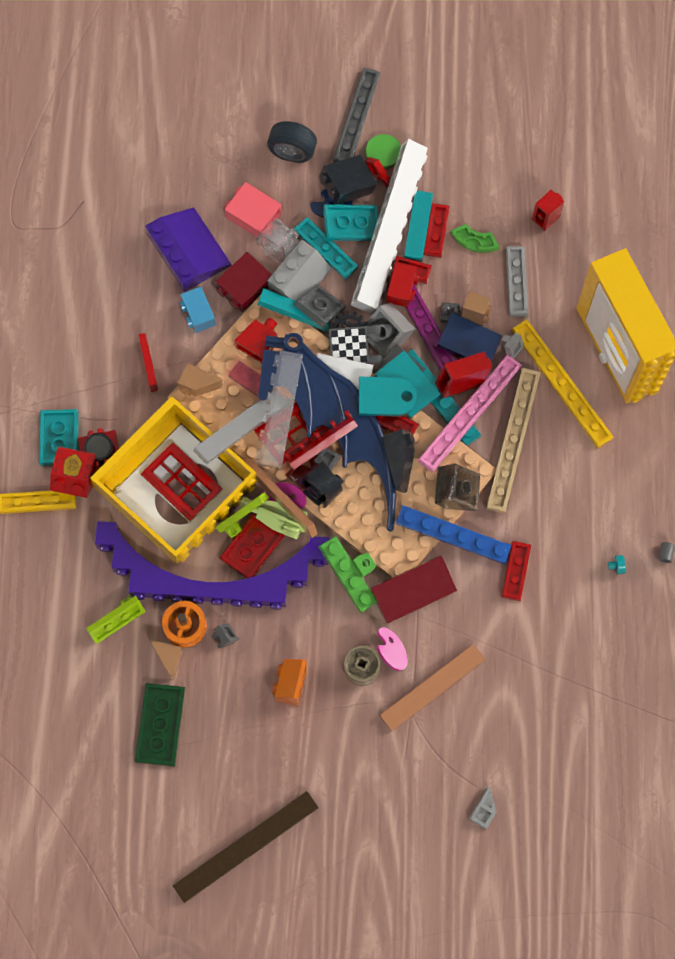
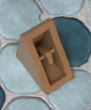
M158 641L151 642L171 679H175L183 653L182 648Z

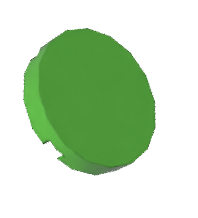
M387 134L377 135L368 141L366 158L379 159L384 169L392 168L396 164L401 145L393 136Z

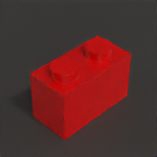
M549 190L536 202L532 220L544 231L560 218L564 205L562 196L553 190Z
M395 262L386 303L408 307L409 302L414 301L415 291L413 286L418 284L420 274H417L416 266Z

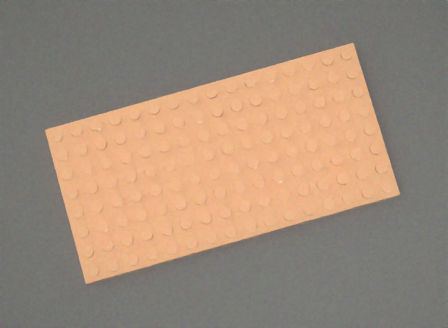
M259 296L195 366L222 378V387L195 397L181 393L177 386L167 398L169 399L172 396L214 434L260 400L258 393L262 364L235 348L234 342L254 320L264 324L268 317L274 319L277 325L273 331L277 333V337L284 338L285 334L298 333L302 337L303 343L316 356L318 353L331 356L330 340L311 325L258 306ZM296 342L288 343L293 348L298 346ZM274 348L273 351L282 352L283 349ZM283 397L288 403L284 408H282L272 417L276 416L277 414H279L280 412L296 402L295 399ZM420 411L410 419L418 423L419 427L414 434L415 453L408 490L406 493L396 491L395 523L401 506L404 505L455 524L495 476L496 468L459 441L435 471L431 473L417 461L444 428ZM299 412L298 414L303 419V421H305L302 413ZM407 414L403 415L404 417L410 419V417ZM293 416L282 425L289 432L301 423ZM279 427L266 434L271 443L284 435ZM301 427L290 436L297 443L307 436V432ZM381 428L384 436L391 433ZM254 430L230 447L241 459L246 456L249 457L274 483H291L302 491L305 490L304 487L301 488L288 478L294 470L289 461L279 466ZM287 438L274 445L279 454L292 446ZM339 440L328 446V449L341 455V459L332 470V473L342 478L344 482L342 484L343 491L326 508H323V504L319 506L314 504L306 496L307 504L304 509L360 554L369 553L376 566L391 578L420 565L439 543V540L394 524L392 532L387 531L388 512L385 489L375 468L365 461L351 462L347 464L346 468H343V452ZM309 460L300 465L307 471L311 468ZM291 493L290 497L295 499L296 495Z

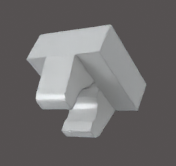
M517 333L513 336L505 335L501 339V342L504 343L502 347L506 350V354L513 359L524 347L522 336Z

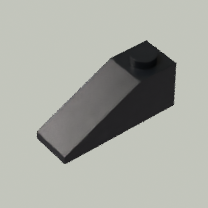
M400 429L382 437L396 491L406 493L415 453V439L411 432Z

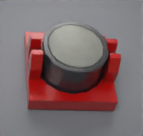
M99 428L96 433L90 430L87 433L88 436L78 438L80 451L96 454L94 473L119 449L116 430L105 432L104 429Z

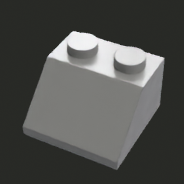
M392 303L379 306L367 321L368 324L365 325L380 326V332L367 334L369 337L367 340L382 358L387 357L396 345L401 346L415 331L411 323Z

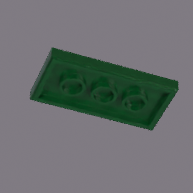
M146 683L135 763L175 767L185 687Z

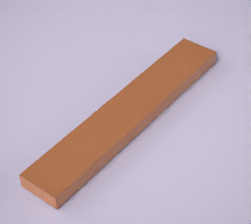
M249 457L243 458L242 460L257 473V482L311 538L316 536L317 530L314 523Z
M474 644L383 712L380 715L381 719L393 732L486 659Z

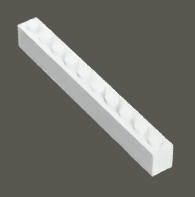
M410 139L401 145L351 301V306L369 314L381 306L382 299L380 298L387 287L385 282L392 271L391 263L397 255L396 247L402 239L401 231L406 226L408 220L406 215L412 208L413 203L411 200L417 192L418 187L416 184L422 176V165L427 160L426 152L428 148Z

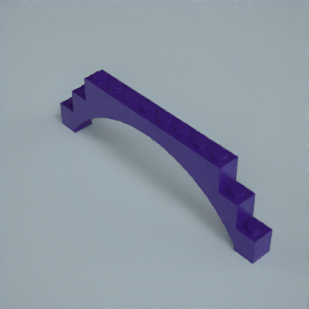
M97 521L95 545L102 552H111L113 550L111 568L113 572L120 576L130 574L128 592L130 596H136L138 600H144L147 597L153 598L152 600L164 601V599H172L173 602L189 600L194 604L211 602L212 605H223V603H231V606L241 607L242 604H246L252 608L270 606V609L279 610L281 607H286L288 585H291L293 588L307 586L309 564L315 567L328 565L327 560L318 547L330 540V537H310V541L297 554L278 567L258 576L230 582L191 580L160 569L147 561L126 542L119 532L117 522Z

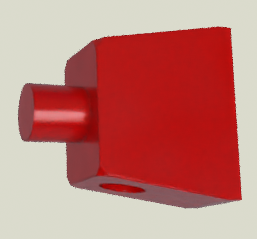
M270 317L267 318L264 324L254 320L234 340L235 348L262 364L264 350L273 351L274 349L272 347H265L266 335L277 337V333L273 331L277 322Z

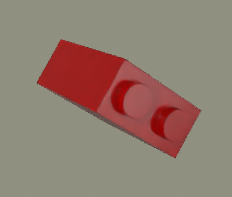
M481 352L446 363L435 381L442 398L480 387L492 369L491 360L487 358L485 352Z

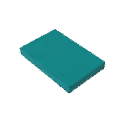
M324 204L323 214L326 241H371L379 217L377 205Z
M405 350L375 373L376 377L403 378L413 385L416 391V402L412 410L407 413L410 419L440 396L437 389ZM409 393L401 395V398L406 402L412 400Z
M78 409L40 410V466H53L58 447L78 450Z

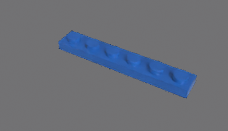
M404 505L401 506L395 523L401 527L501 564L506 563L511 548L509 544Z

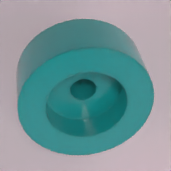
M615 555L614 561L608 562V570L615 569L617 575L625 574L626 564L624 555Z

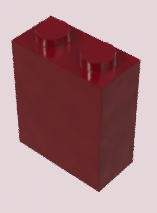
M246 252L215 281L216 291L220 296H225L229 299V303L233 308H238L243 312L262 294L263 288L268 289V279L272 274Z

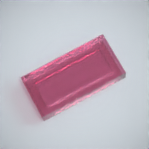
M238 361L228 374V377L258 397L261 375L241 361Z

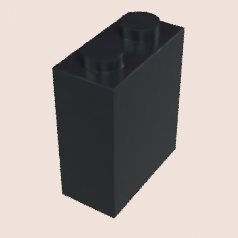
M361 155L325 165L319 175L321 184L325 186L330 199L333 200L335 205L370 195L378 184Z

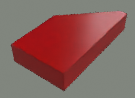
M367 158L365 163L372 175L377 180L381 178L388 189L391 179L379 159Z

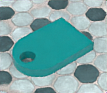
M359 376V415L403 416L414 407L416 391L409 381L397 377ZM409 393L412 400L406 402L401 398V395Z

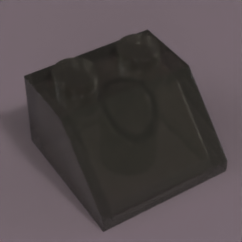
M455 463L438 467L435 504L447 509L478 511L480 474Z

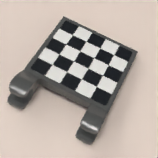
M380 326L329 329L331 356L366 364L382 363L381 355L369 356L367 334L379 333Z

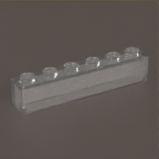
M280 350L279 355H275L273 366H277L276 374L272 373L270 385H273L272 393L268 392L266 401L270 405L269 410L264 411L262 421L266 423L265 430L260 432L259 441H262L261 449L257 448L255 460H259L258 465L281 470L303 354Z

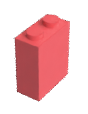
M245 182L242 187L239 186L233 199L228 200L225 204V217L262 240L282 213V204Z

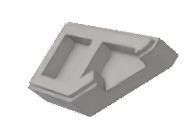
M488 787L469 818L470 821L485 830L497 812L491 788Z

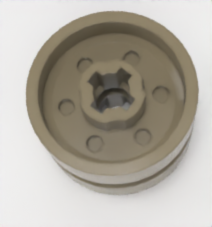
M357 646L351 649L344 661V672L347 679L357 686L372 684L380 673L381 663L379 655L368 646ZM362 663V665H364L365 668L363 669L359 666V664Z

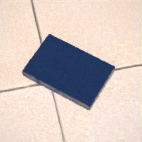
M451 312L437 347L461 358L485 352L487 358L492 362L502 335Z

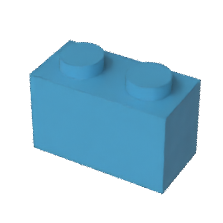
M202 287L181 294L182 301L179 304L182 311L187 312L188 317L186 321L189 328L193 327L195 333L216 326L215 317Z

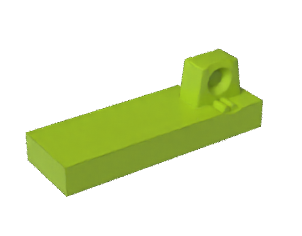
M266 492L262 493L216 526V529L219 533L225 531L233 538L242 531L237 521L268 500L269 496Z
M129 595L120 601L121 605L86 628L96 644L146 612L136 596L132 598Z

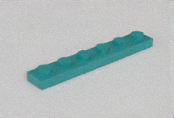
M413 349L407 352L425 368L423 374L439 392L435 384L436 377ZM440 394L431 402V405L447 424L460 410V407L451 396L442 398ZM473 425L460 441L469 446L481 437V433Z

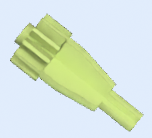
M244 496L240 502V507L243 508L252 499ZM266 500L251 511L257 514L256 518L274 531L294 539L299 538L301 532H305L277 502ZM301 510L306 516L308 515V512Z

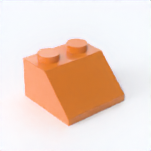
M284 659L283 664H279L277 669V676H280L279 681L274 683L272 695H275V701L295 706L299 705L307 672V660Z

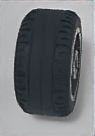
M282 121L274 124L271 128L267 146L272 154L282 160L304 163L313 157L317 137L311 129L302 124Z

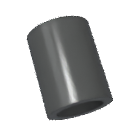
M662 542L658 560L663 563H672L675 545L669 542Z

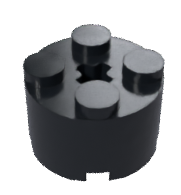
M323 461L319 464L316 463L298 480L299 486L303 485L305 488L304 494L314 504L318 506L323 504V508H326L343 491L342 484L344 482L342 478L337 474L334 475Z

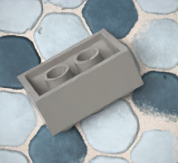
M301 240L268 279V289L297 301L316 285H319L329 273L331 267L315 248Z

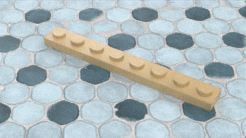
M522 368L486 508L488 510L503 514L506 512L541 372Z

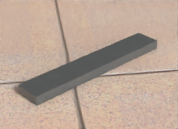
M363 68L333 158V163L354 157L381 72Z

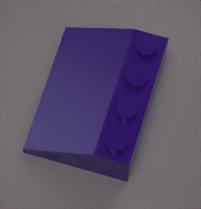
M194 207L162 216L145 225L147 236L184 292L232 266Z

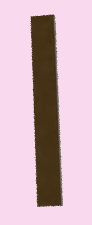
M306 791L174 884L173 888L183 903H186L315 812L319 807Z

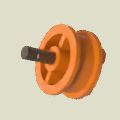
M179 601L167 608L162 618L163 631L167 639L175 646L182 648L192 647L198 644L205 636L207 630L205 615L201 608L192 602Z

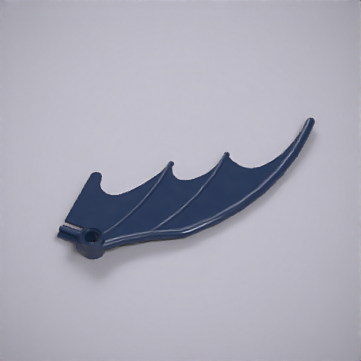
M298 333L285 334L284 338L266 335L265 347L283 349V351L264 350L258 398L262 401L266 400L269 392L275 387L287 389L300 408L306 422L308 438H311L312 432L319 426L332 429L333 426L330 423L332 420H334L336 425L347 418L344 412L348 410L358 426L338 439L343 452L342 467L346 468L347 464L351 462L365 461L375 468L385 489L388 512L386 528L387 531L392 532L395 524L396 489L382 437L384 434L375 416L359 415V390L349 379L334 371L319 359L303 343V339ZM296 342L298 346L293 348L288 343Z

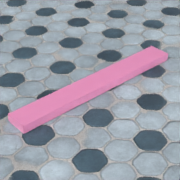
M507 354L419 457L417 462L433 473L521 369L522 365Z

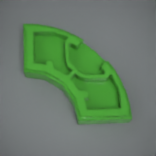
M468 224L450 231L453 239L470 251L488 253L499 250V245L492 232L479 233L472 230Z

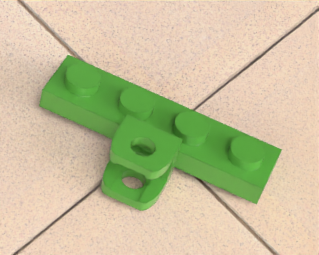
M336 536L318 547L359 613L377 603L374 595L362 578L376 567L369 553H364L351 560Z

